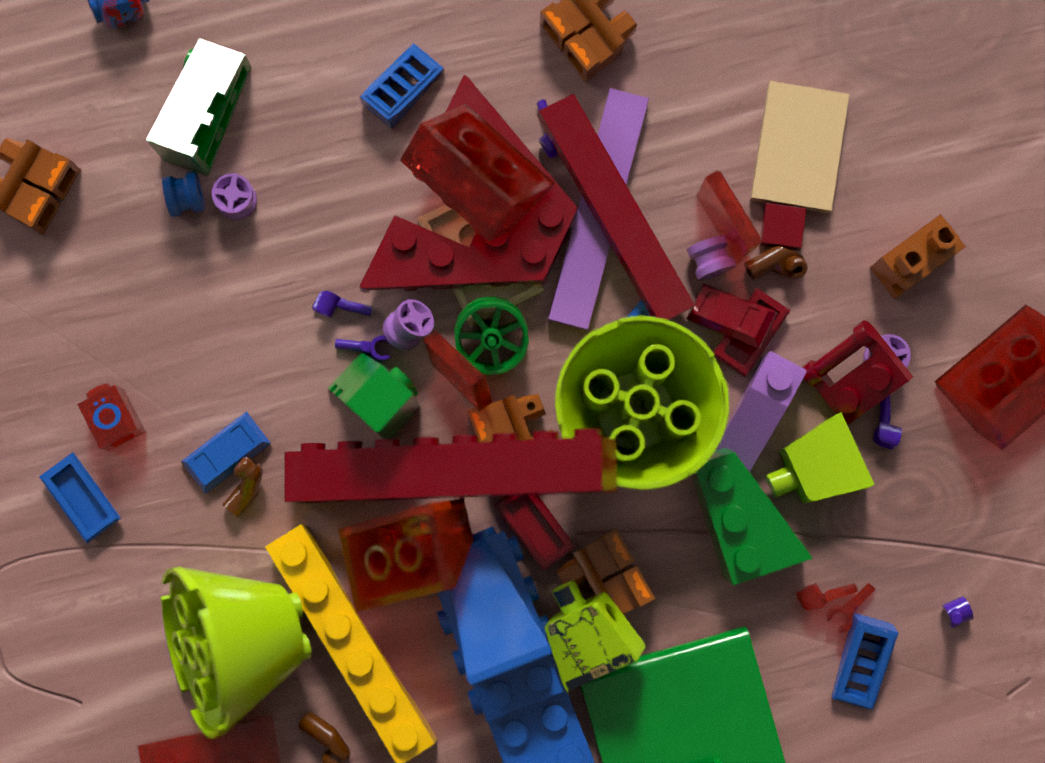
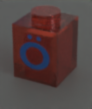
M108 383L99 385L86 393L88 399L77 404L100 449L111 451L146 433L127 393L117 385L111 387Z

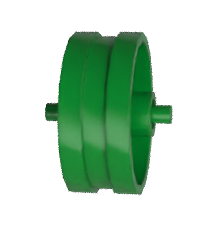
M496 296L480 297L467 304L457 317L454 328L456 351L462 362L473 371L485 375L503 374L515 368L525 356L529 344L527 323L520 309L509 300ZM495 307L492 321L485 322L477 312L482 308ZM502 309L510 312L517 319L501 327L498 324ZM470 315L481 328V331L461 330L464 322ZM521 327L522 337L520 345L502 337V335ZM461 339H480L481 342L468 354L462 345ZM501 345L514 351L512 356L500 362L497 349ZM486 348L492 353L493 363H485L476 359Z

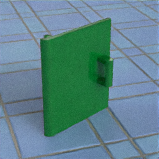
M746 626L642 655L636 662L580 686V690L585 698L602 763H786L752 641Z

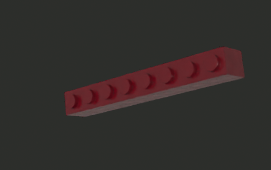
M600 429L574 430V438H559L558 431L533 432V440H518L517 433L492 434V442H478L477 435L452 436V444H439L438 437L413 438L412 446H401L400 439L375 440V447L363 448L362 441L337 442V449L326 450L325 443H301V451L284 452V502L292 503L617 492L616 439L602 437Z

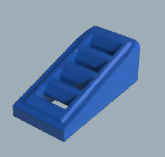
M413 43L360 96L361 103L389 128L393 129L443 73L444 68ZM414 58L429 70L425 76L409 64ZM404 70L418 83L412 86L399 74ZM393 81L407 92L403 97L389 87ZM383 93L396 103L392 108L379 98Z
M858 613L853 614L832 692L833 699L873 710L899 634L893 624ZM864 632L880 636L879 642L863 638ZM862 648L876 652L875 659L857 654L858 649ZM853 664L872 669L871 675L853 671ZM848 680L867 685V691L863 692L846 687Z

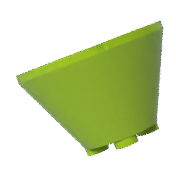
M634 316L618 319V321L606 324L589 333L577 344L565 361L557 382L555 394L558 427L562 438H574V430L600 429L602 437L616 439L617 486L641 490L669 486L697 471L707 462L718 447L724 434L729 414V393L726 379H724L722 371L714 358L715 355L710 348L685 327L669 320L651 316Z
M175 567L165 571L162 583H169V595L161 597V609L174 673L181 693L190 691L197 709L190 710L196 725L206 737L210 739L224 735L302 664L303 660L311 658L310 642L307 636L302 634L299 618L303 616L302 603L296 592L288 594L279 584L183 567Z

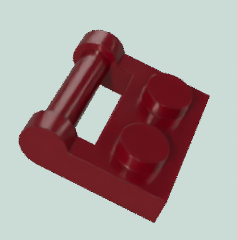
M866 320L853 328V334L817 361L810 360L802 366V368L807 370L803 377L805 381L817 389L835 414L842 413L847 426L913 378L912 374L874 326ZM863 346L870 350L873 354L837 382L834 383L827 373Z

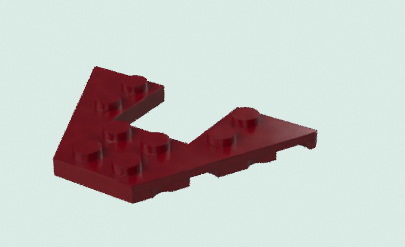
M463 75L430 142V149L500 179L501 182L469 247L394 215L359 286L360 291L363 293H369V290L405 289V291H415L418 288H433L437 290L458 289L474 285L499 287L515 283H522L523 285L544 284L578 213V207L469 77Z

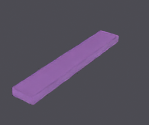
M610 88L598 136L625 184H627L649 98ZM582 195L548 321L588 331L610 243Z

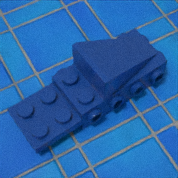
M493 526L470 535L473 543L457 549L455 542L432 550L434 558L426 561L428 570L422 572V577L429 595L438 594L444 609L437 612L445 636L453 633L459 648L452 652L454 661L460 675L466 674L469 684L474 687L473 690L467 692L476 716L484 713L503 763H595L569 695L563 686L545 632V625L549 622L546 615L538 617L532 603L540 599L531 575L523 578L517 562L524 560L516 536L507 539L505 531L496 534Z

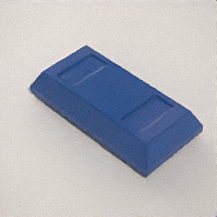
M246 411L183 459L181 463L203 492L207 494L234 473L233 469L243 457L252 459L272 443Z
M74 452L39 476L86 543L92 541L121 519Z

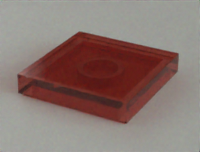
M717 170L705 177L696 197L719 235H725L728 242L726 247L738 265L750 258L762 239L721 171Z

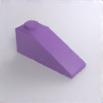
M772 351L764 355L729 419L716 450L727 448L734 451L750 472L788 408L807 370Z

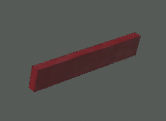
M574 93L539 110L537 113L539 121L651 317L671 320L694 307V302Z

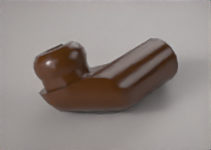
M774 246L744 263L745 269L752 280H756L770 271L788 278L800 279L807 273L808 269L807 262L801 254L781 246Z
M243 457L233 469L234 474L242 481L222 504L223 507L237 518L258 495L263 476V468L259 462L255 464L249 457Z
M312 711L307 712L299 723V729L327 748V751L322 755V763H344L345 760L349 761L350 748L336 728Z

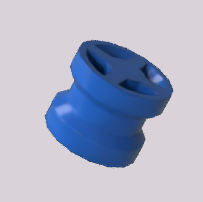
M196 171L188 172L184 178L176 179L173 176L162 178L164 198L171 217L180 216L186 210H193L196 213L205 210L203 191Z

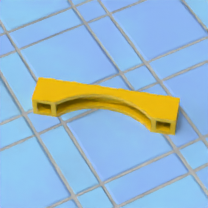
M300 524L265 546L291 591L298 594L303 611L396 763H405L435 744L437 737L368 632L337 578L329 560L308 526Z

